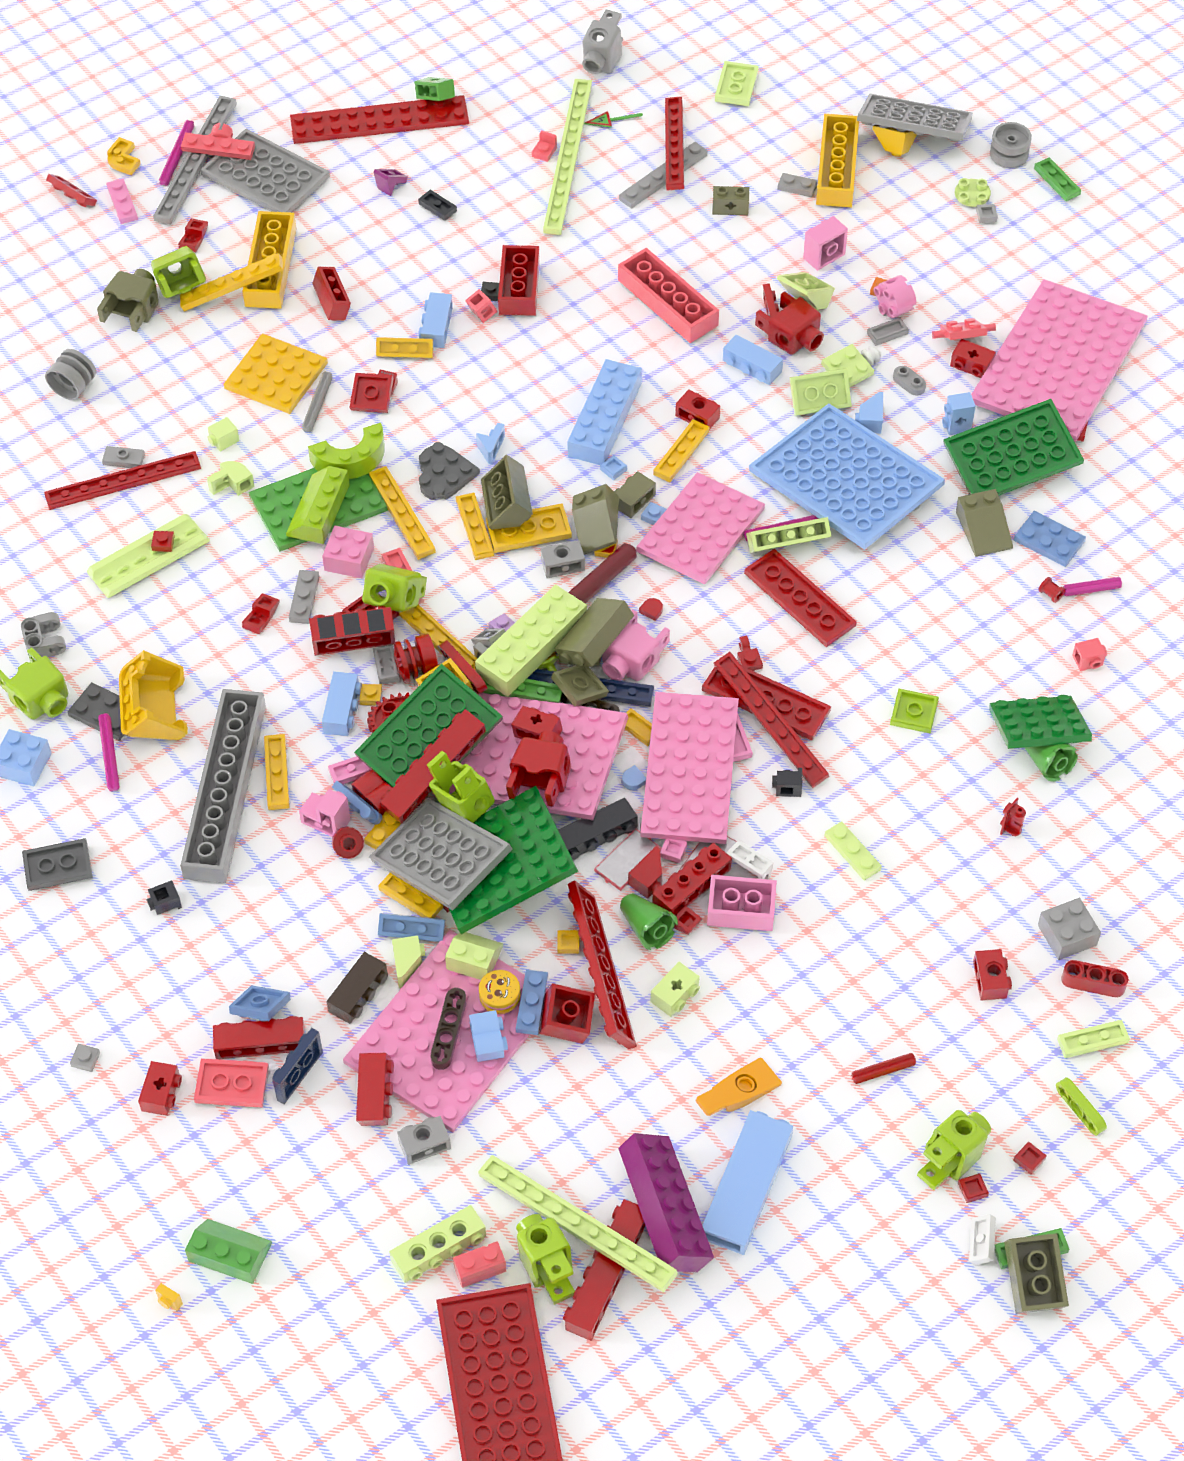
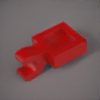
M747 635L739 637L740 643L738 645L741 652H737L739 663L752 671L763 669L758 649L750 648Z

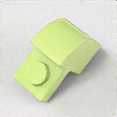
M236 461L220 463V471L207 477L209 491L213 495L229 486L238 496L255 487L253 474L245 465Z

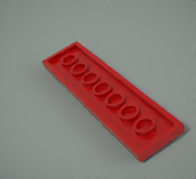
M574 880L567 884L569 889L568 898L575 910L573 911V916L579 925L578 935L584 943L583 953L589 961L590 967L588 971L595 983L593 987L594 993L600 1001L599 1011L606 1023L604 1030L607 1036L616 1040L619 1045H623L627 1049H633L637 1045L596 898Z

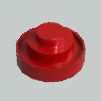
M342 827L332 837L333 850L342 858H354L363 849V836L353 827Z

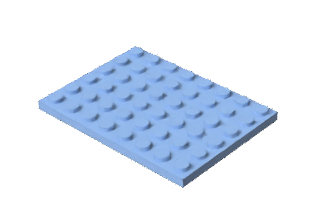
M829 403L749 465L750 472L817 518L828 517L830 527L864 550L945 485L944 478Z

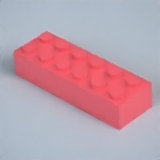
M647 247L618 264V281L689 343L694 342L719 326V309Z

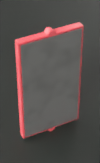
M635 829L594 868V871L604 878L606 883H610L622 891L628 885V873L656 845L660 848V851L662 847L652 841L651 838L640 837V831Z

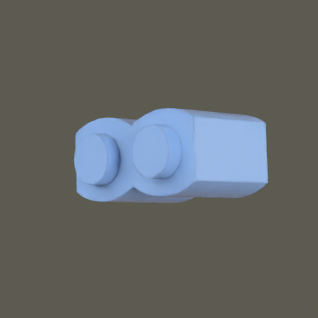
M496 1010L469 1015L477 1062L504 1058V1050H508L506 1036L502 1037L500 1030H504L502 1017H497Z

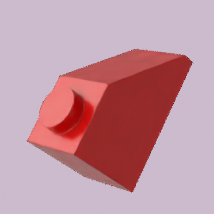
M657 845L628 873V885L647 899L652 895L657 886L662 885L660 848Z

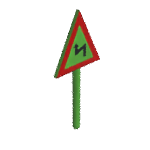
M608 111L584 124L612 127L611 121L641 117L643 113L610 118Z

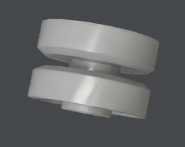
M1005 122L996 126L993 130L990 147L991 159L997 165L1008 168L1019 167L1026 163L1032 140L1030 130L1017 122Z

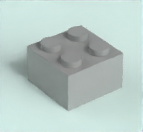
M1080 897L1040 913L1038 927L1058 960L1098 945L1101 931Z

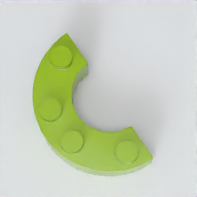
M381 422L364 427L362 440L352 448H335L326 440L308 446L310 463L317 471L328 466L348 470L349 479L368 474L380 464L385 453L384 432Z

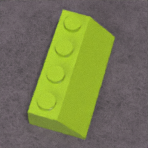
M328 466L312 474L286 532V536L319 544L325 543L350 485L348 470Z

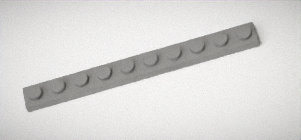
M219 95L198 134L209 135L213 126L217 123H221L219 129L221 130L223 124L227 123L237 105L236 99ZM187 153L153 215L154 221L172 224L200 169L207 160L208 154Z

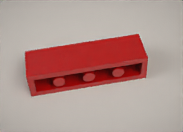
M289 1016L284 1019L271 1018L269 1021L245 1020L241 1023L223 1022L219 1025H213V1050L215 1058L230 1059L294 1051L299 1045L301 1036L305 1033L303 1017Z

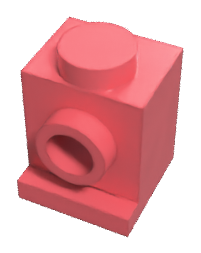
M480 289L465 300L470 310L482 323L498 312L491 300Z

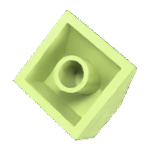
M468 932L459 933L452 939L445 955L446 969L481 980L487 973L493 971L504 945L501 942Z

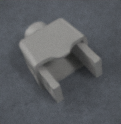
M605 9L600 20H592L582 40V66L587 72L591 74H599L600 72L610 74L616 67L622 56L623 37H621L620 27L617 26L622 18V13ZM597 36H603L604 39L597 41Z

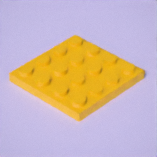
M262 333L224 382V389L291 414L328 364V359Z

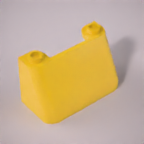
M145 650L141 651L123 666L119 674L122 734L129 737L180 740L188 734L187 723L181 719L176 721L174 691L181 687L185 681L183 666Z

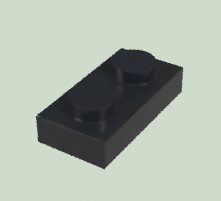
M431 189L418 199L419 205L444 221L457 212L455 204Z

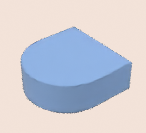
M634 765L623 773L622 784L629 790H636L646 784V777Z

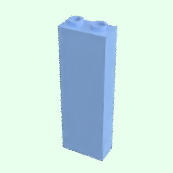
M750 1110L703 1223L708 1242L745 1255L792 1138L793 1125H790L789 1122L783 1119L777 1120L768 1117L767 1114L760 1111L754 1112Z

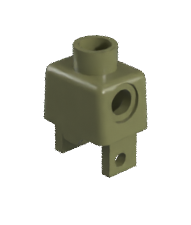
M140 268L136 269L134 274L118 271L103 290L104 298L97 307L99 321L103 323L106 322L111 313L127 317L130 321L131 330L137 332L143 322H149L159 303L154 276L149 271Z

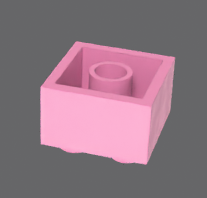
M832 216L817 226L808 229L805 232L803 259L818 271L844 256L846 253L848 228L836 217Z
M334 526L322 555L324 571L362 579L374 550L373 533Z

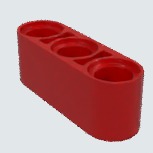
M1070 960L1065 963L1061 981L1068 988L1118 998L1125 993L1129 977L1125 971Z

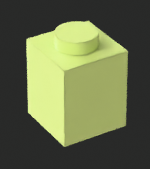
M228 417L207 427L209 443L220 452L240 441L238 429Z

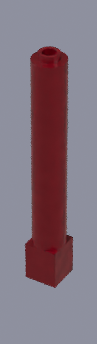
M623 543L568 593L586 604L637 558L635 547L631 544Z

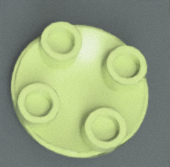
M961 178L955 187L954 193L956 199L961 204L976 207L977 205L985 204L989 200L991 190L987 185V180L983 178Z

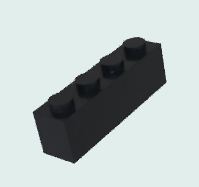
M624 797L597 810L594 820L581 818L558 829L574 861L588 851L592 852L605 843L613 842L617 837L625 833L633 832L638 827V815Z

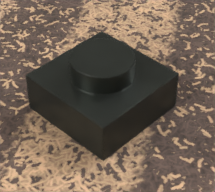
M483 281L481 291L491 301H498L499 283Z

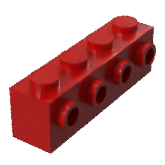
M714 842L709 847L702 848L697 857L693 860H688L678 873L674 872L665 884L659 885L654 889L652 903L672 912L676 916L685 905L688 907L710 888L711 875L724 876L731 870L732 857Z

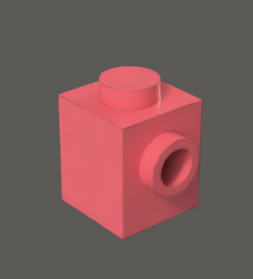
M1099 638L1075 643L1072 656L1080 671L1091 668L1096 669L1103 666L1107 650L1101 644Z

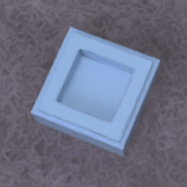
M613 455L600 465V470L614 481L627 471L628 466Z

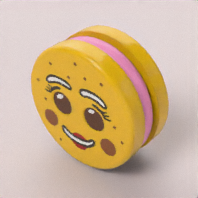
M494 970L487 973L479 983V999L487 1011L496 1010L497 1014H505L515 1009L519 1004L521 997L520 983L511 972Z

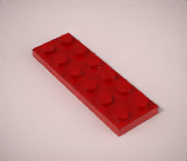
M775 548L745 568L744 574L826 648L856 627L857 621Z
M714 667L703 683L702 691L715 697L739 698L738 707L752 713ZM743 667L798 735L812 741L831 712L832 706Z

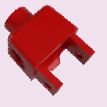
M784 291L780 296V307L783 310L772 318L762 310L756 312L755 325L768 334L769 342L790 355L795 354L803 347L810 352L814 351L823 341L824 333L820 331L821 313L802 297L795 299Z
M543 731L538 739L522 738L509 764L511 774L506 784L509 799H515L520 786H536L538 789L545 790L544 795L547 806L554 807L559 792L562 793L565 790L571 769L568 748L559 734L552 731Z

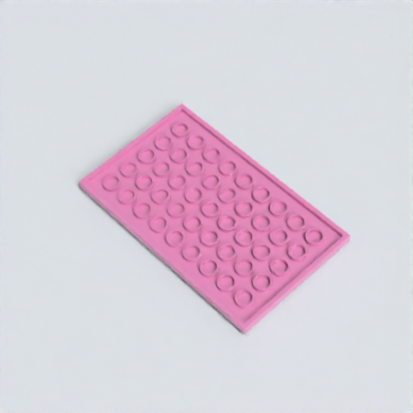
M1043 279L971 395L975 405L1006 416L1052 399L1074 442H1076L1147 322L1148 315Z

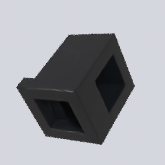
M798 768V771H777V775H772V788H776V796L801 797L802 768Z
M172 880L147 889L150 897L146 899L150 911L155 910L157 915L178 908V910L182 908L180 897Z

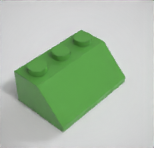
M206 1219L194 1230L185 1248L188 1262L254 1284L272 1245V1241L211 1219Z

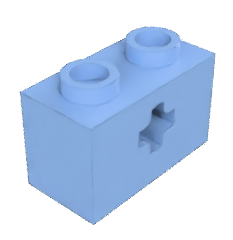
M970 392L948 395L947 404H944L945 417H942V424L947 429L949 435H955L972 429L976 406Z

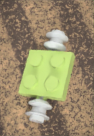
M850 344L822 359L821 365L825 368L822 372L847 368L850 388L874 375L875 370L871 366H873L874 362H880L881 352L877 347L870 345L868 350L863 349L860 353L853 344Z

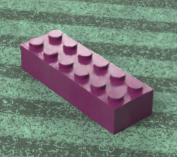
M633 1133L618 1150L656 1256L675 1268L677 1272L698 1273L714 1259V1255L670 1137Z

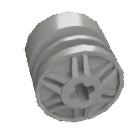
M67 348L63 350L56 359V362L46 371L45 380L56 394L68 400H75L82 394L91 380L94 379L97 372L94 364L86 355L75 349Z

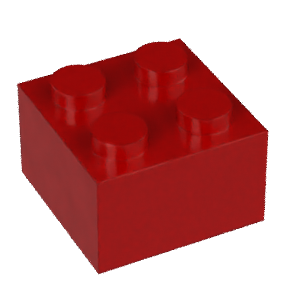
M552 983L545 993L539 1034L583 1044L590 1035L595 993Z

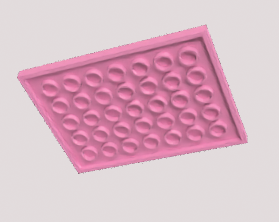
M479 694L483 700L503 716V720L471 751L461 764L464 765L466 763L486 779L495 798L494 804L500 805L510 800L506 790V784L511 774L509 764L522 740L514 737L511 724L522 706L533 707L541 712L552 713L560 717L563 728L560 736L568 748L571 761V769L565 790L562 793L559 792L554 807L547 806L544 795L545 790L538 789L549 812L594 820L628 720L627 713L584 706L574 707L571 704L504 697L498 694ZM454 784L451 785L449 793H453L456 790ZM520 786L517 795L532 787Z
M449 930L443 937V941L436 945L343 1058V1063L358 1072L359 1053H387L394 1062V1072L390 1073L393 1095L427 1117L441 1116L445 1128L454 1132L530 1034L516 1033L519 1001V1004L512 1011L505 1014H497V1017H502L504 1030H500L502 1037L506 1036L508 1050H504V1058L477 1062L469 1015L489 1011L482 1006L479 999V983L481 980L446 969L445 955L452 939L457 935V933ZM498 959L493 971L506 970L514 974L520 983V993L522 995L525 975ZM452 988H461L466 994V1007L452 1061L449 1067L439 1070L432 1066L431 1050L447 992ZM456 996L453 999V1007L456 1008V1003L460 996ZM450 1014L446 1016L445 1020L453 1023L457 1020V1016ZM443 1034L440 1040L447 1043L452 1040V1036L450 1034ZM441 1049L440 1057L437 1058L438 1061H442L444 1058L443 1049Z

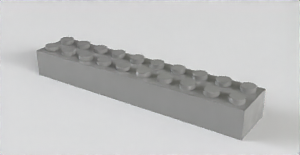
M222 689L180 864L183 879L226 883L266 709L263 692Z

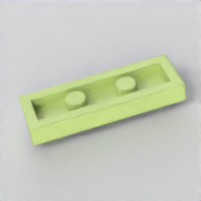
M842 821L825 831L824 836L864 881L881 871L882 865Z
M1121 1019L1060 1034L1057 1040L1064 1058H1069L1129 1043L1130 1037Z

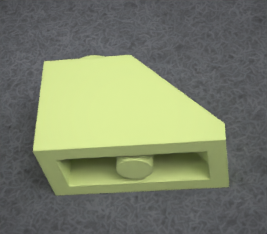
M418 936L392 939L399 988L404 986L422 964L421 957L426 956L424 943L419 944Z

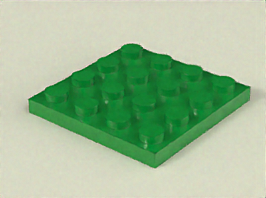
M1061 694L1057 697L1040 696L1036 699L1019 698L1013 701L998 700L989 703V711L1008 749L1092 741V733L1071 695Z

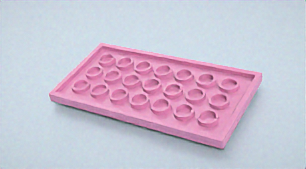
M655 692L640 837L726 844L739 698Z

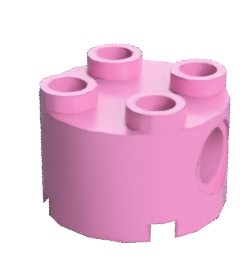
M897 275L874 287V293L879 301L878 309L882 315L886 314L890 318H896L914 309L913 306L916 305L915 292L911 284H906L905 281L907 279L904 276Z

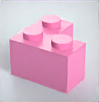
M328 789L325 795H318L312 792L299 810L301 823L333 837L337 830L346 827L351 821L347 797L339 791L335 792Z

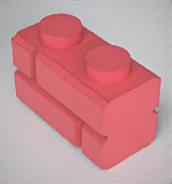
M498 1241L488 1244L487 1247L482 1246L453 1257L454 1269L462 1288L507 1272L506 1261Z

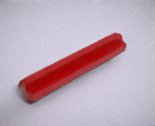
M907 1053L852 1071L851 1077L855 1084H859L915 1066L916 1058L913 1053Z

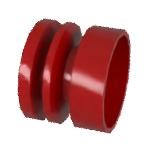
M428 633L415 636V646L413 647L408 639H404L405 649H403L400 641L394 642L395 664L405 684L410 683L409 673H411L414 681H416L419 677V670L424 675L438 666L436 652Z

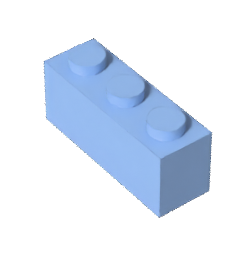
M430 292L429 299L425 300L424 310L426 313L422 314L421 323L423 327L419 328V338L433 339V347L445 348L453 309L452 294Z
M737 334L723 348L724 362L769 386L782 373L783 358Z
M333 671L322 718L324 734L348 736L350 728L353 729L355 720L353 712H357V694L360 695L362 687L358 674Z

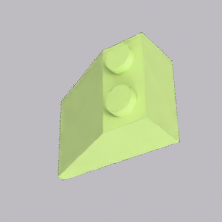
M807 272L777 276L780 284L795 299L802 297L818 311L828 307L835 287Z

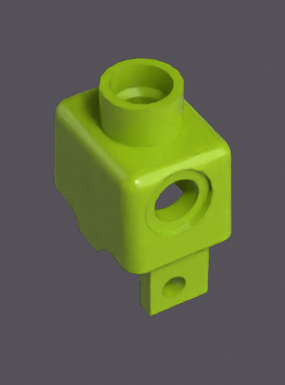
M188 246L179 248L151 261L153 274L165 298L184 294L195 286L206 282V277L199 260ZM180 263L178 270L169 271L168 266Z
M377 564L369 568L365 573L362 601L372 606L391 607V610L397 612L415 608L418 606L419 599L425 596L427 577L421 576L420 573ZM386 590L387 596H380L378 593Z
M31 647L27 650L30 663L25 662L20 665L14 677L9 679L0 670V686L8 693L10 702L30 719L35 720L44 713L51 718L56 717L65 710L68 704L66 698L69 692L65 678L47 656L41 657Z
M441 751L427 764L434 777L429 786L440 805L474 823L494 804L495 798L486 779L466 763L464 765L457 761L451 763L447 754ZM454 784L456 790L453 793H449L451 785Z
M962 1110L953 1112L934 1129L931 1138L926 1143V1150H924L923 1155L930 1161L918 1171L917 1176L933 1190L939 1187L949 1176L958 1181L981 1158L988 1135L991 1133V1126L986 1118L977 1112H971L969 1115ZM932 1172L934 1176L930 1177L926 1173Z
M532 1214L523 1218L516 1226L518 1232V1251L520 1260L534 1287L538 1288L544 1285L554 1305L572 1297L575 1290L568 1279L569 1276L574 1274L571 1246L558 1223L552 1217L543 1220L540 1214ZM556 1289L563 1291L561 1294L554 1293Z

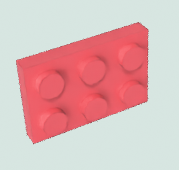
M201 1058L194 1102L199 1104L263 1108L269 1064L266 1062Z

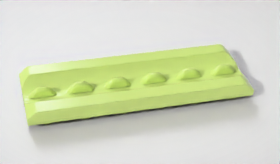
M183 514L91 565L87 570V574L104 595L110 598L210 542V539L188 514ZM154 531H174L175 538L172 552L152 551L151 544Z

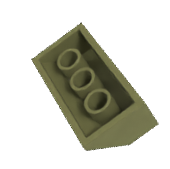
M506 454L481 478L488 527L490 529L519 527L529 520L533 514L524 465Z

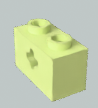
M678 962L651 990L650 1002L672 1017L676 1011L680 1012L684 1008L690 996L694 997L700 989V976L681 962Z

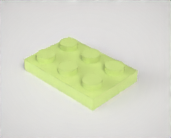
M724 61L715 94V102L749 106L759 66Z
M847 368L789 377L795 416L816 413L828 403L837 409L852 407Z

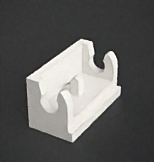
M740 840L728 850L727 854L732 857V861L758 876V879L765 878L768 880L771 877L774 865L772 860Z

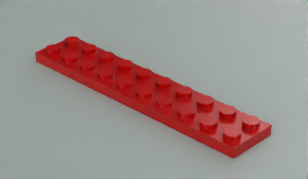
M465 95L441 101L424 99L290 114L294 144L469 124Z

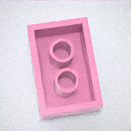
M711 875L707 926L773 931L777 880Z

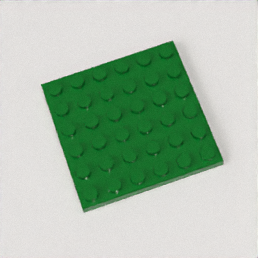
M536 786L517 795L515 799L507 800L485 812L474 822L475 825L509 843L512 850L453 911L449 910L460 934H463L579 872Z

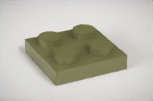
M576 665L553 672L551 677L574 707L604 698L609 692L587 666Z

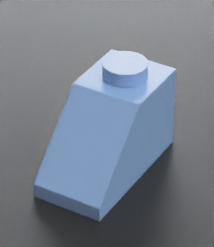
M878 392L862 403L859 413H855V421L878 434H881L883 423V392Z

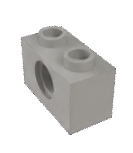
M579 540L540 548L541 563L546 579L585 571V557Z
M441 1116L429 1117L422 1123L414 1126L408 1125L397 1131L398 1141L408 1165L451 1149L450 1137ZM422 1136L428 1137L427 1140H419V1138Z

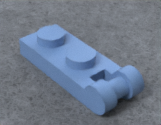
M336 780L332 788L347 797L351 803L349 805L350 808L360 813L363 819L369 820L374 825L381 822V813L349 787Z

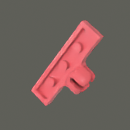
M221 123L215 124L209 135L185 133L181 144V149L185 152L246 160L252 159L255 149L254 141L233 139V130L225 123L221 130H219Z

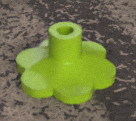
M554 656L544 661L537 669L545 668L548 671L556 672L557 669L554 663L559 660V656Z

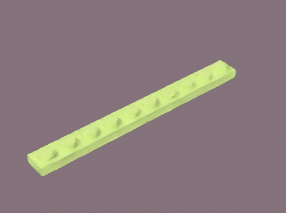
M491 1155L478 1171L481 1178L546 1219L554 1218L560 1228L663 1293L678 1275L675 1268L494 1155Z

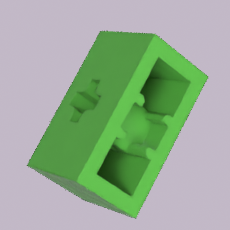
M427 77L414 81L416 99L441 101L455 97L453 79Z

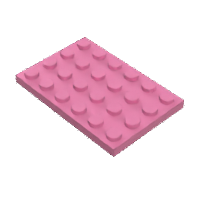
M697 472L640 541L636 551L696 581L706 584L744 536V531L748 530L763 512L765 503Z

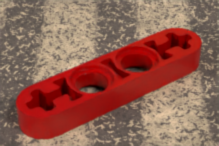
M448 640L438 645L446 660L452 659L470 681L473 690L478 695L488 689L481 676Z

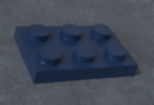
M312 1027L307 1034L304 1033L301 1036L296 1049L289 1052L281 1069L278 1068L273 1074L272 1082L276 1099L284 1105L323 1054L320 1033Z

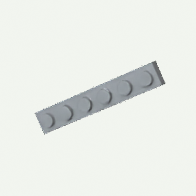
M693 142L684 149V172L708 154V150L697 142ZM666 162L620 193L619 200L632 209L665 186Z

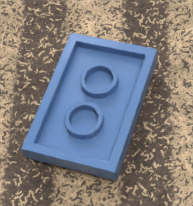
M1034 510L1015 534L1013 541L1066 567L1084 544L1086 536Z

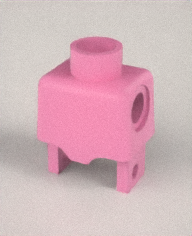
M632 609L634 617L602 654V670L612 680L621 681L626 675L635 681H640L659 662L660 653L670 642V629L664 627L658 636L653 638L647 633L645 626L637 623L638 612Z

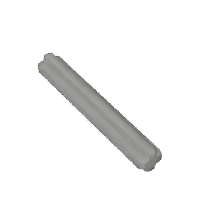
M324 371L322 373L302 424L304 432H311L313 430L333 379L331 372Z

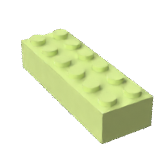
M555 584L475 661L476 672L486 683L508 697L555 651L556 646L586 612L587 604Z

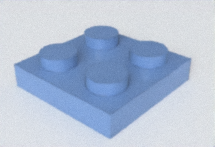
M251 985L229 1005V1013L242 1018L249 1017L259 1019L260 1021H269L291 1000L290 992Z

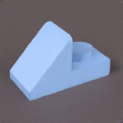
M497 422L495 428L491 429L489 436L476 433L477 447L490 465L493 464L505 438V424Z

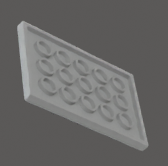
M869 93L858 113L857 121L864 125L876 124L881 128L892 127L901 132L908 130L913 131L917 135L929 134L934 138L945 137L949 138L950 141L958 142L960 140L963 141L971 123L973 112Z
M248 129L243 130L235 139L255 142V149L251 160L215 156L200 169L201 175L271 212L292 213L330 177L328 170Z
M427 798L369 858L373 863L453 911L509 854L512 847L504 840Z

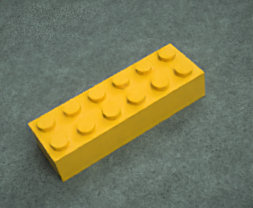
M824 113L816 205L852 208L859 130L857 116Z
M258 211L248 265L279 253L283 261V270L244 286L242 292L245 307L282 309L297 230L295 213Z

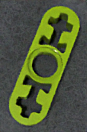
M1065 1077L1056 1083L1055 1086L1059 1095L1093 1135L1097 1136L1107 1129L1103 1117L1071 1079Z

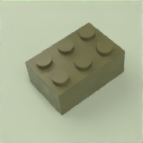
M1057 1233L1012 1238L1005 1241L1015 1313H1029L1068 1307L1069 1302Z

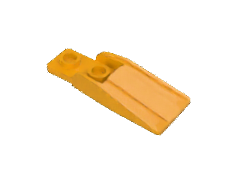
M760 1057L713 1086L711 1090L697 1096L695 1101L707 1116H711L726 1108L727 1112H732L747 1106L781 1086L782 1081L764 1059Z

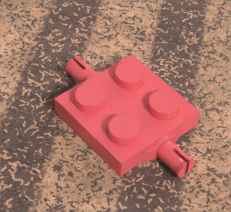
M968 318L964 322L959 323L957 321H947L946 324L940 325V331H932V339L948 338L956 340L986 336L987 332L996 331V324L984 325L975 318Z

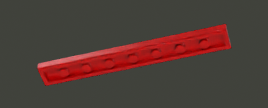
M682 96L665 98L666 191L685 189Z
M196 451L44 491L49 510L196 471L201 469V465Z
M729 651L713 663L715 668L796 769L802 768V776L812 789L830 777L826 769L734 655Z

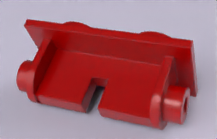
M1018 797L1013 803L1009 802L1002 812L1004 817L1000 822L1002 826L1000 835L1005 831L1015 837L1022 833L1026 810L1018 805Z

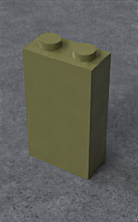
M596 598L556 646L555 650L559 655V659L565 664L593 667L634 617L625 600Z

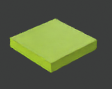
M898 688L890 725L931 734L939 696Z

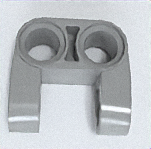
M43 613L25 618L21 622V631L26 650L32 647L41 657H51L65 652L66 643L62 636L56 635L43 638L42 635L43 633L55 631L61 626L57 613Z

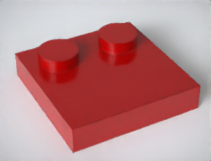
M355 373L349 406L350 410L388 413L394 380L393 375Z

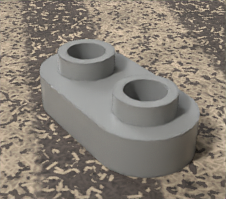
M898 366L894 369V382L908 393L918 396L925 392L926 381L907 366Z

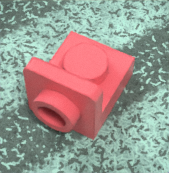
M541 130L539 142L532 150V157L548 162L557 149V136Z

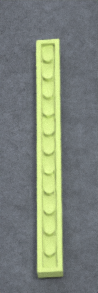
M574 79L543 226V233L562 234L592 88V80Z

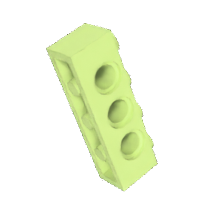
M828 517L746 533L750 553L832 537Z
M469 1205L390 1250V1260L404 1283L409 1280L414 1281L420 1278L423 1272L428 1269L439 1267L449 1257L460 1255L468 1246L477 1245L482 1242L484 1237H486V1227L472 1205ZM458 1231L465 1232L463 1236L454 1235ZM436 1243L445 1244L442 1248L434 1247ZM418 1254L424 1256V1258H422L421 1260L413 1259V1257Z

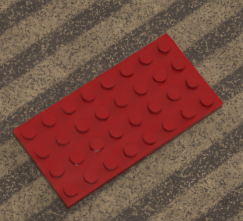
M531 1283L436 1299L462 1461H563Z

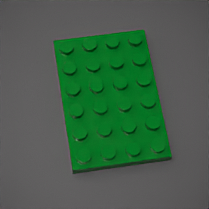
M1052 399L943 439V444L969 495L996 489L998 496L1084 464V458Z
M441 663L364 741L354 754L387 784L394 787L396 780L410 770L409 767L416 759L419 760L424 755L425 748L431 743L434 744L438 739L439 733L452 724L456 714L462 713L466 709L484 723L486 732L460 759L459 763L503 720V716Z

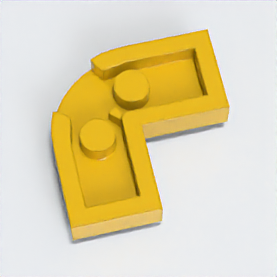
M121 137L117 138L107 151V160L110 167L132 176L141 165L140 159L129 155L135 148L134 142Z

